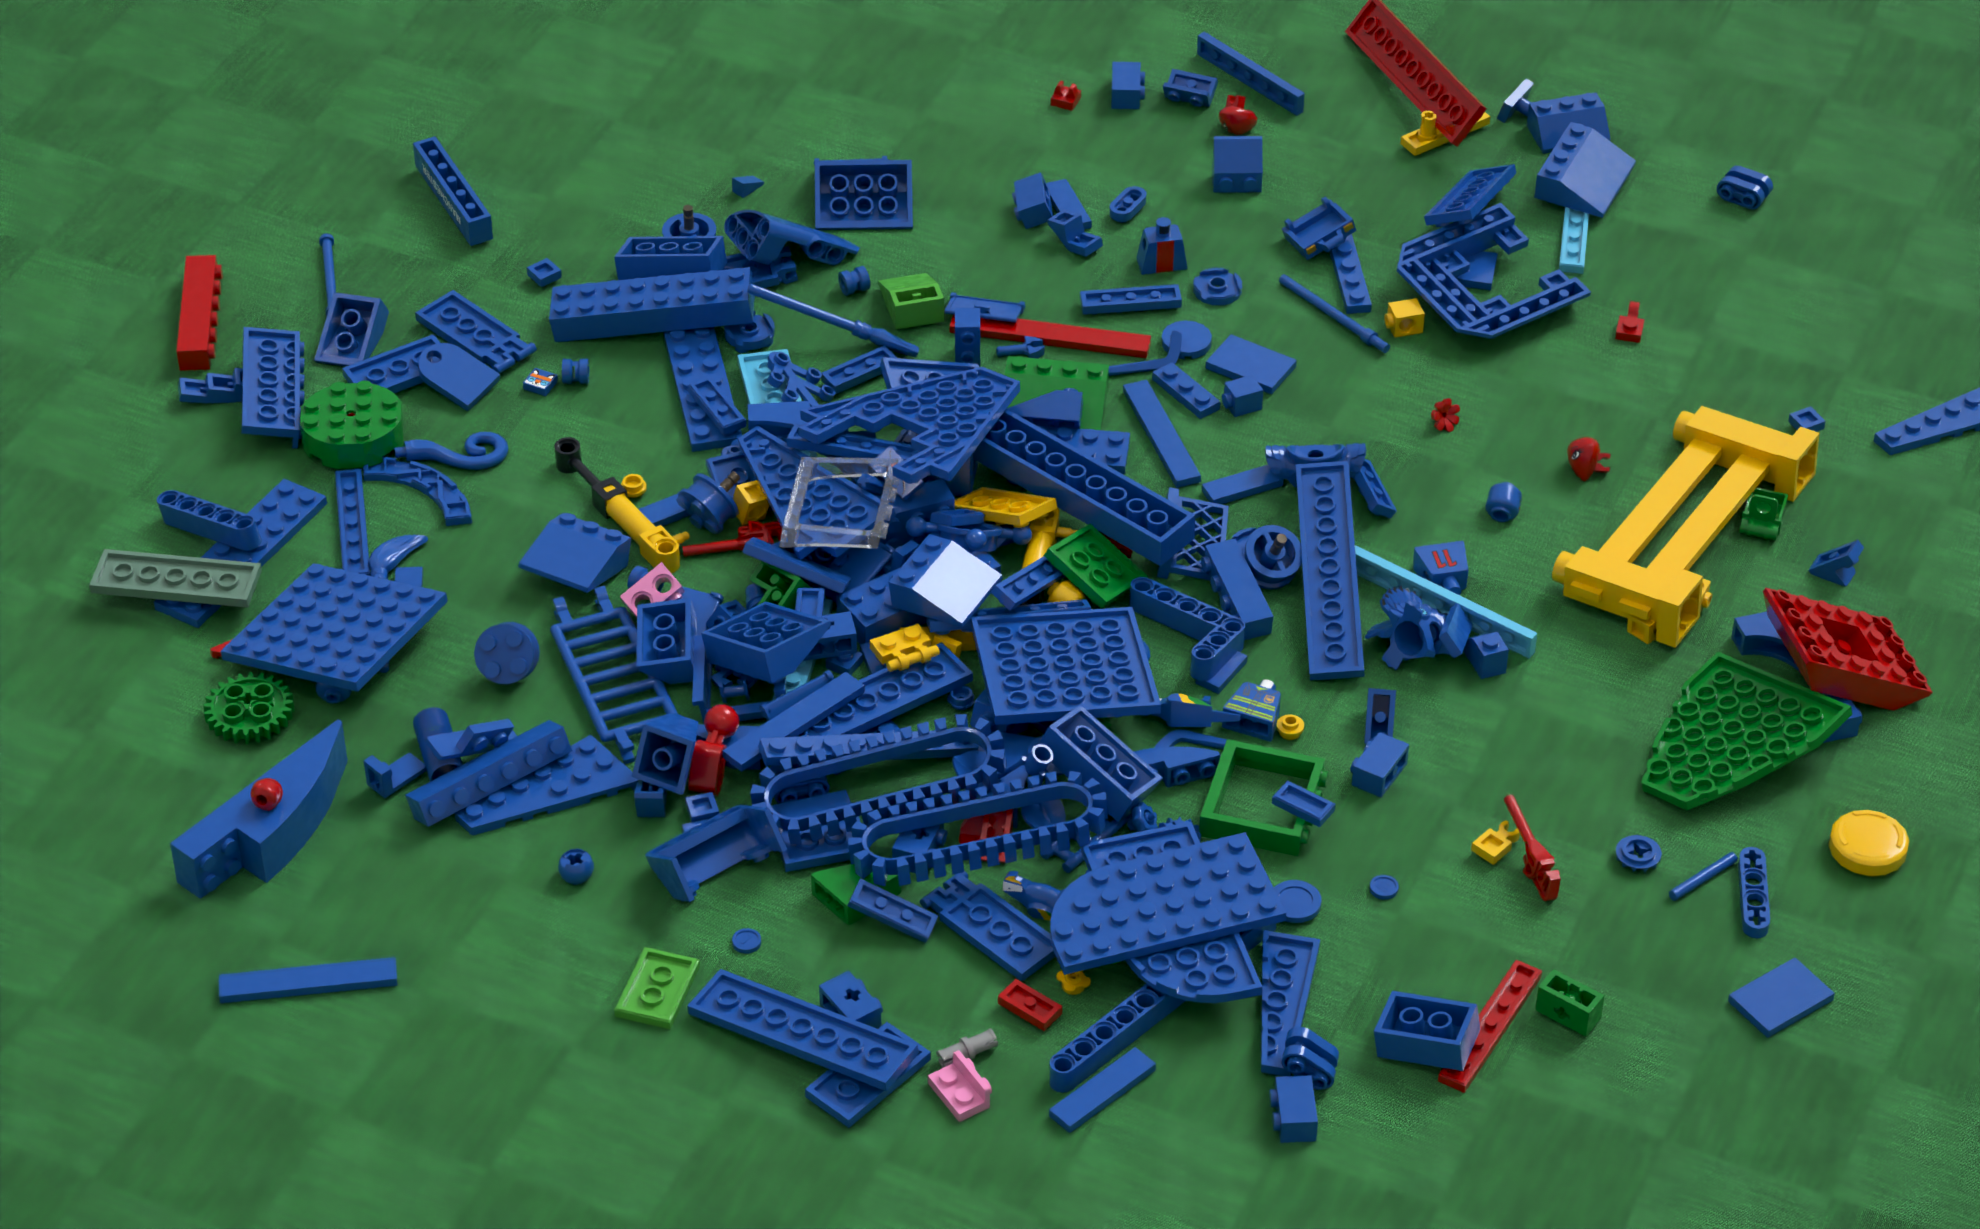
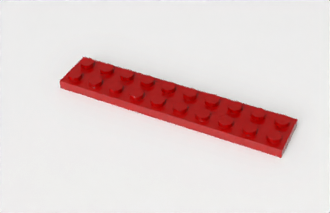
M1368 0L1345 30L1347 35L1421 112L1432 111L1434 112L1433 114H1436L1435 127L1453 145L1459 146L1487 110L1381 0Z

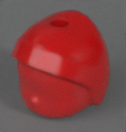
M272 778L258 780L251 789V800L255 806L267 811L276 807L283 796L281 784Z

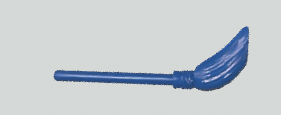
M750 284L747 289L749 294L851 331L852 336L862 340L869 339L877 346L882 347L885 345L889 350L907 356L916 357L918 355L919 347L900 339L882 328H872L871 325L865 322L862 323L860 320L855 322L754 284Z
M404 535L392 538L379 545L372 552L368 561L371 570L370 576L388 579V573L412 550L427 542L428 537L424 535ZM389 661L379 670L380 672L386 673L389 671Z

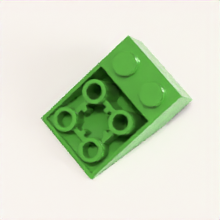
M927 273L878 281L895 329L944 322L943 294L939 284Z

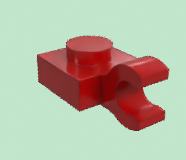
M1630 301L1628 315L1619 316L1615 339L1636 343L1641 342L1645 319L1638 318L1640 302Z

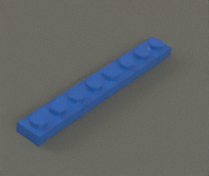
M912 731L913 738L919 737L918 731ZM894 732L895 741L900 742V732ZM883 733L760 738L758 748L765 766L780 765L779 760L791 757L792 765L798 764L796 755L808 753L810 764H815L814 751L825 748L827 760L833 759L831 746L843 744L844 756L850 755L848 745L850 741L860 739L861 751L867 750L866 737L877 735L879 747L884 746ZM957 741L888 760L954 757L967 751L978 750L979 745L969 741Z

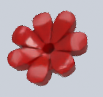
M1450 398L1435 403V410L1431 412L1432 420L1436 421L1434 427L1437 430L1442 431L1444 428L1447 432H1452L1454 430L1453 424H1458L1459 417L1455 413L1460 411V407L1458 404L1451 405L1452 401Z

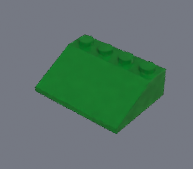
M1008 356L1005 376L1020 381V392L1007 408L1055 390L1073 388L1083 394L1080 429L1102 430L1109 388L1108 364Z

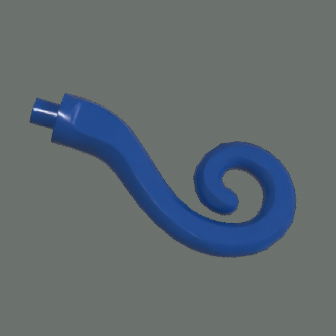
M478 432L470 435L465 441L464 448L470 456L456 453L432 441L420 439L404 441V446L395 447L394 453L395 458L405 457L407 462L434 460L457 468L481 470L501 463L506 458L509 448L506 440L499 434ZM480 443H487L492 445L495 449L493 450V452L486 455L485 447L476 445Z

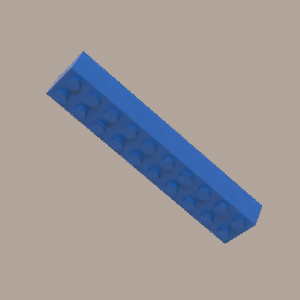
M1008 409L1004 411L977 446L976 451L973 452L974 460L1035 495L1056 498L1057 507L1086 524H1092L1101 533L1159 566H1162L1195 539L1194 514Z

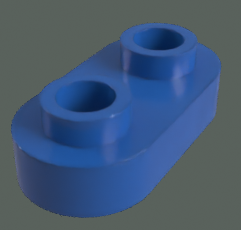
M1136 186L1124 189L1110 203V217L1117 222H1126L1132 219L1145 206L1146 191Z

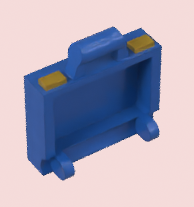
M1326 196L1321 198L1322 205L1294 222H1291L1289 218L1284 221L1285 227L1282 228L1285 239L1306 260L1322 251H1331L1344 243L1345 237L1357 231L1353 219Z

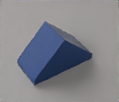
M638 779L634 792L637 817H665L667 789Z

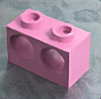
M661 562L624 592L620 598L637 618V604L641 600L646 599L651 603L682 599V594L685 591L682 585ZM668 582L671 584V589L668 592H658V587L661 583Z

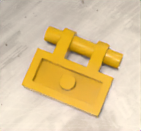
M919 624L870 640L871 651L881 664L886 663L889 672L897 669L903 671L908 669L909 665L918 662L923 664L931 661L932 657L940 655L938 646H931V639Z

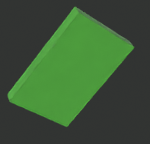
M644 947L615 1007V1017L671 1030L700 968V959Z

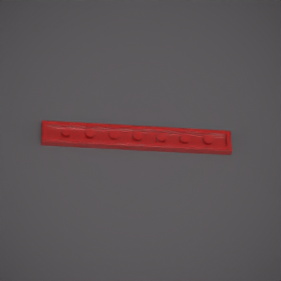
M953 315L949 326L950 333L954 334L955 315ZM980 318V337L1024 342L1025 336L1042 339L1043 345L1140 358H1147L1151 345V335L1018 319L1016 323Z

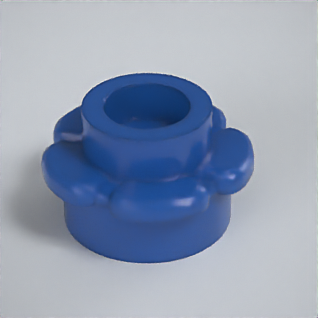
M965 685L950 691L947 698L948 703L952 704V707L957 710H965L974 704V694Z

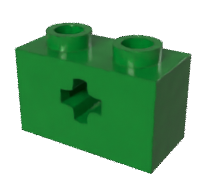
M1553 969L1538 986L1535 1010L1586 1037L1601 1020L1605 995Z

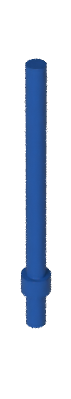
M1281 275L1279 283L1360 337L1362 342L1368 346L1373 345L1383 353L1389 351L1390 345L1380 339L1375 331L1370 328H1364L1287 275Z

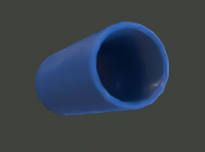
M435 707L420 711L414 717L413 727L431 782L463 765L461 757L438 760L425 743L428 736L453 732L448 714L443 709Z

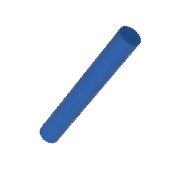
M1733 852L1728 853L1669 891V897L1676 901L1738 861L1736 854Z

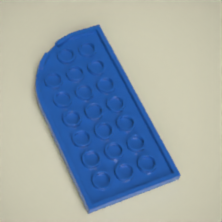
M1246 832L1106 865L1080 876L1062 892L1054 905L1050 920V939L1055 956L1064 975L1283 922L1286 921L1287 913Z

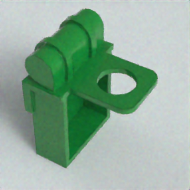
M1756 487L1749 496L1745 511L1742 513L1739 533L1747 534V536L1761 537L1764 540L1776 541L1777 535L1781 531L1788 494Z

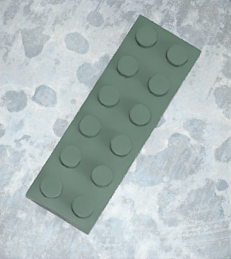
M104 549L89 587L90 592L96 594L248 608L262 569L261 563Z

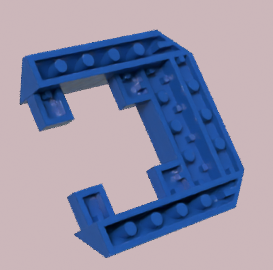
M1502 203L1480 211L1473 218V221L1469 223L1458 224V221L1402 244L1397 272L1456 332L1490 339L1591 295V291L1577 277L1569 279L1560 269L1539 278L1538 285L1544 291L1512 305L1501 295L1480 303L1455 278L1469 272L1470 263L1465 259L1496 245H1499L1508 255L1528 246L1529 239L1514 225L1516 217Z

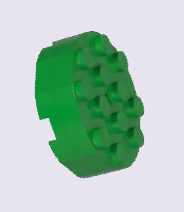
M364 380L358 383L335 382L331 386L314 393L301 407L300 428L303 449L310 458L314 455L322 459L323 466L335 469L363 468L364 465L368 464L371 467L382 463V456L392 450L394 453V448L402 447L404 443V423L400 399L392 391L372 384L370 381Z

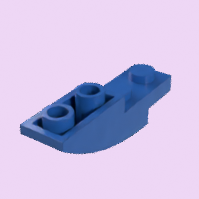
M1157 747L1133 751L1163 777L1162 780L1167 788L1214 776L1220 760L1218 751L1195 747Z

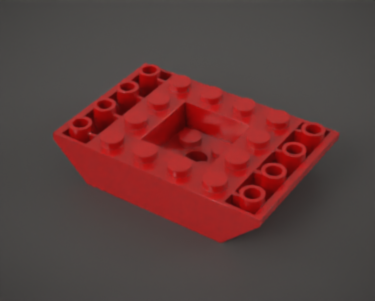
M1765 588L1763 590L1768 618L1812 691L1893 711L1929 697L1933 693L1927 684L1926 677L1919 671L1915 664V659L1906 650L1904 641L1897 635L1893 629V623L1888 618L1870 615L1864 611H1854L1845 606L1831 605L1823 600L1808 599L1803 595L1789 594L1780 589Z

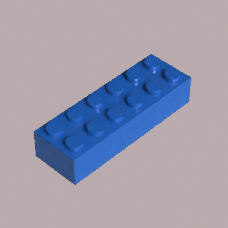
M968 551L1001 574V565L988 552ZM900 568L836 596L837 613L851 612L859 644L868 643L871 639L900 630V627L926 624L925 616L892 607L888 582Z

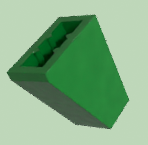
M855 864L817 871L811 874L812 895L845 924L850 926L865 916V914L847 906L861 878L855 872ZM871 872L863 880L875 885L873 873ZM888 875L885 886L875 885L896 896L901 893L898 875Z

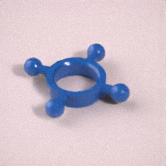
M919 516L911 517L906 523V531L912 537L917 538L925 533H931V535L952 540L965 550L974 552L995 551L1006 539H1012L1018 545H1025L1032 538V531L1028 526L1022 528L1014 527L1012 529L1002 528L985 522L981 524L947 526L925 522Z

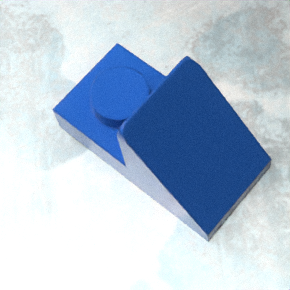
M1859 540L1819 554L1808 571L1814 576L1841 586H1847L1856 573L1853 566L1859 561L1858 557L1863 551L1864 546Z

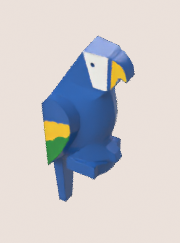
M1176 693L1171 694L1167 698L1160 699L1161 714H1151L1162 718L1170 727H1211V722L1241 721V714L1212 710L1211 696L1197 699Z
M1009 871L1003 881V891L1022 903L1027 908L1030 916L1050 921L1054 905L1065 889L1058 890L1050 885L1032 882L1017 875L1018 871Z

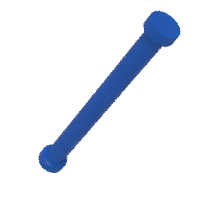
M323 234L319 238V244L323 250L326 316L333 293L336 292L332 250L334 237L331 234Z

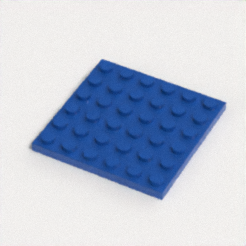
M313 563L221 650L222 659L358 692L448 602L447 594L430 588L418 587Z
M1133 607L971 617L972 633L995 725L1057 721L1079 705L1095 718L1161 714L1160 699Z

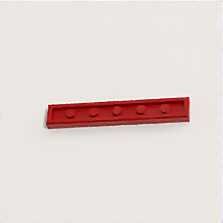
M1518 960L1514 961L1479 1014L1480 1032L1464 1070L1443 1068L1438 1075V1082L1463 1093L1466 1092L1541 979L1542 970Z

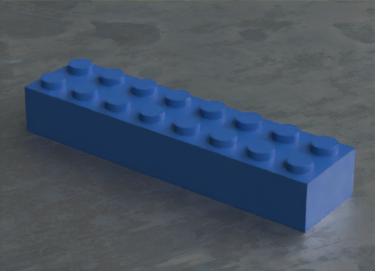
M748 267L718 271L711 270L708 272L661 275L658 277L553 287L549 322L555 342L753 323L755 296L747 292L749 285L754 284L751 269Z

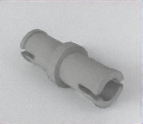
M990 1028L973 1037L967 1038L965 1036L960 1038L959 1043L938 1050L936 1055L941 1057L938 1058L941 1067L944 1068L953 1063V1052L959 1050L965 1058L972 1060L975 1059L976 1054L997 1047L998 1041H994L997 1038L994 1031Z

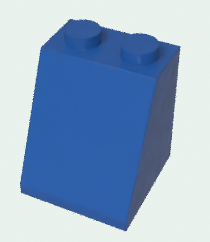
M672 713L645 723L632 777L680 795L684 794L696 742L698 721Z

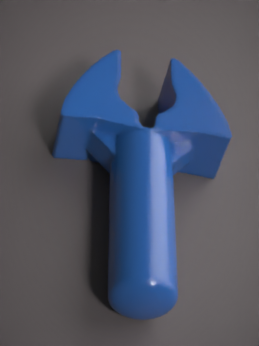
M1025 336L1023 344L998 346L996 354L999 357L1025 354L1028 358L1038 359L1044 355L1045 346H1043L1042 339Z

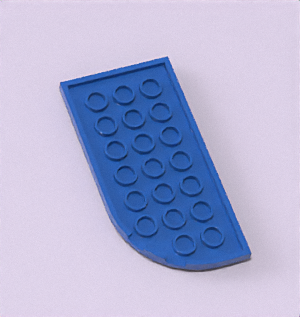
M1186 822L1090 841L1089 844L1081 847V853L1090 872L1106 865L1198 844L1200 841L1192 823ZM1239 932L1126 960L1132 971L1145 983L1164 994L1178 999L1200 1003H1220L1262 995V984Z

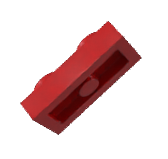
M1017 979L998 995L999 1005L1043 1031L1062 1015V1006Z

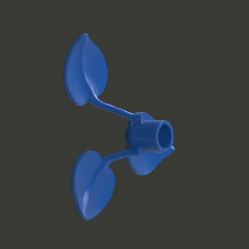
M1041 736L1029 744L1027 748L1028 757L1022 756L1018 762L1005 770V774L998 773V779L1003 778L1022 765H1025V770L1028 774L1032 776L1039 775L1040 786H1042L1045 772L1056 771V776L1063 775L1064 773L1051 763L1053 760L1052 750L1046 745L1039 744L1043 737ZM972 750L954 756L952 763L957 776L978 769L986 759V752ZM983 782L977 784L978 787L985 786ZM1059 799L1021 807L1023 819L1033 829L1066 821L1065 809Z

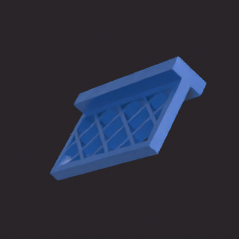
M1169 487L1166 499L1180 507L1192 508L1195 511L1192 513L1195 515V519L1202 517L1207 522L1201 526L1195 521V536L1199 534L1206 541L1198 543L1195 539L1189 543L1192 546L1187 550L1181 549L1178 554L1176 553L1162 566L1158 565L1157 577L1167 579L1170 572L1210 580L1208 572L1205 573L1202 569L1201 560L1197 561L1191 555L1198 552L1204 557L1205 545L1226 541L1229 506L1179 496V489ZM1208 513H1219L1222 516L1214 520ZM1213 528L1219 535L1212 537L1207 530ZM1184 558L1190 565H1178L1176 562Z

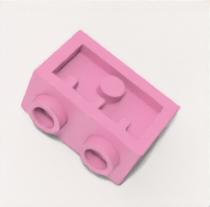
M959 1050L953 1052L952 1064L928 1075V1084L959 1122L990 1108L992 1088L989 1081L977 1073L971 1059L965 1058Z

